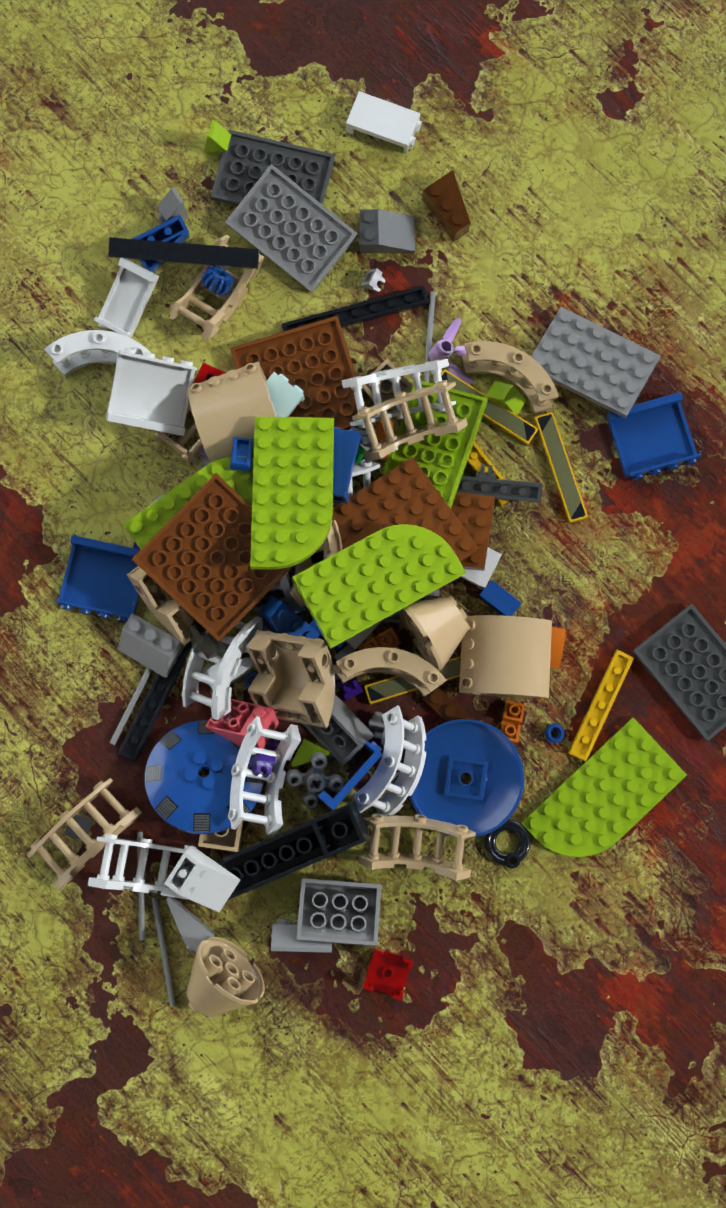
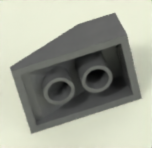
M379 209L359 210L360 254L415 253L414 216Z

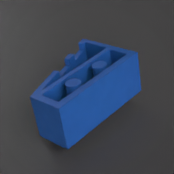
M178 215L132 239L184 243L190 236L181 215ZM140 260L143 268L153 273L165 263Z
M271 596L260 610L273 633H286L288 635L304 636L313 639L318 638L320 635L284 602L274 596Z

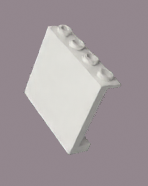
M124 348V351L119 350L106 416L107 421L184 436V424L189 403L187 387L192 385L197 367L193 366V362L185 360L177 363L171 357L163 356L162 359L155 358V354L143 352V355L135 354L136 350Z

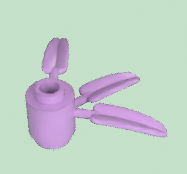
M460 318L452 322L445 332L443 340H439L429 350L428 355L431 361L448 359L452 353H456L457 356L467 355L465 346H456L453 349V344L451 343L460 327ZM449 362L448 371L469 385L474 384L473 380L455 364Z

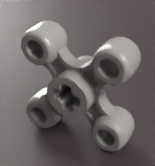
M316 752L312 755V769H309L306 773H300L296 769H291L286 773V781L290 786L296 787L302 784L308 788L307 792L303 795V803L309 809H313L318 805L317 793L322 791L324 787L338 792L344 786V781L340 775L325 776L322 774L323 768L327 765V758L322 752Z

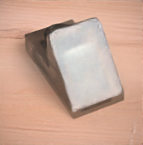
M196 622L189 625L188 628L194 653L202 651L207 659L225 653L226 648L222 642L215 639L200 623Z

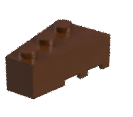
M452 170L423 190L422 201L455 242L469 232L471 222Z

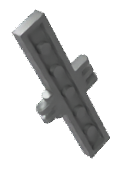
M481 464V470L476 472V477L462 475L457 492L495 496L497 499L541 503L543 483L495 479L496 473H492L493 465H489L488 472H484L485 464Z

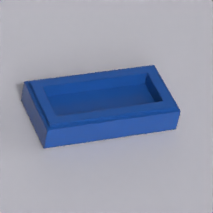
M234 437L230 464L231 470L250 472L253 439Z

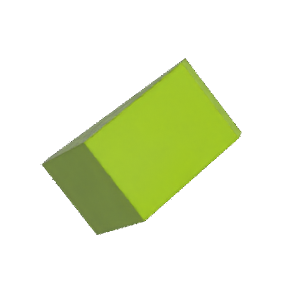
M215 120L211 122L204 149L205 153L227 152L231 134Z
M498 381L493 383L486 396L518 415L526 403V399L513 385Z
M304 739L291 763L292 767L310 763L312 755L316 752H322L328 757L330 756L329 751Z

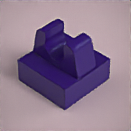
M356 677L345 683L341 681L337 683L346 701L363 692Z
M257 753L249 760L248 769H253L255 776H258L263 771L264 778H267L271 774L272 766L276 764L275 757Z

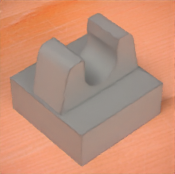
M379 269L368 270L360 286L365 290L380 292L381 289L377 286V282L380 284L385 283V279L382 277L383 272Z

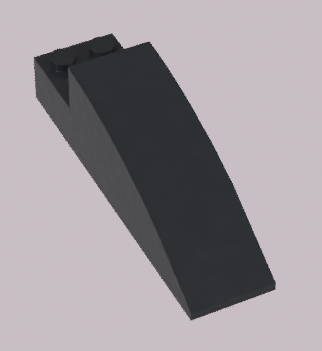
M354 801L220 859L216 863L240 879V882L229 897V899H232L371 839V836Z

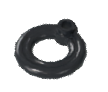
M508 819L501 827L486 834L484 838L485 850L488 856L495 863L511 869L519 866L520 862L528 855L531 846L527 829L520 822L513 819ZM512 831L517 835L519 846L515 852L504 854L498 850L496 838L501 832ZM511 857L516 859L515 864L511 865L509 863Z

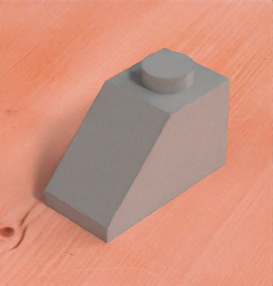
M175 187L171 188L157 205L159 209L157 215L161 223L178 215H181L183 220L188 218L182 198Z

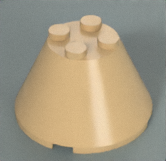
M452 596L416 601L398 611L406 630L409 629L413 633L415 638L412 641L425 660L438 669V671L444 668L467 631L471 629L465 620L467 619L466 613L462 608H457V603Z
M210 937L208 940H203L197 948L187 988L190 1009L194 1012L198 1011L210 1019H214L218 1015L255 1004L262 998L265 991L264 980L256 964L252 966L245 958L247 954L228 940L219 937Z

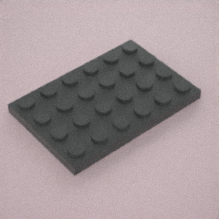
M228 131L231 134L227 152H223L211 193V200L238 206L272 164L323 205L335 161V154L238 131Z
M690 604L632 652L702 738L708 742L726 727V644L694 605Z

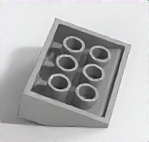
M302 878L296 940L377 946L381 884Z

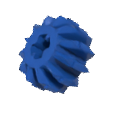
M208 266L204 270L201 279L204 288L214 293V295L218 294L221 297L230 292L234 281L231 274L227 273L220 266Z

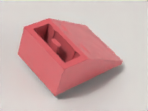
M231 699V712L219 720H215L211 716L205 727L241 746L247 733V727L256 716L260 717L262 728L273 731L277 728L279 721L273 708ZM260 736L255 747L264 749L270 738Z

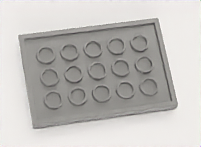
M272 164L225 221L226 225L256 249H259L263 255L311 293H313L358 236L357 232Z
M560 307L531 357L544 368L553 383L626 419L661 356Z

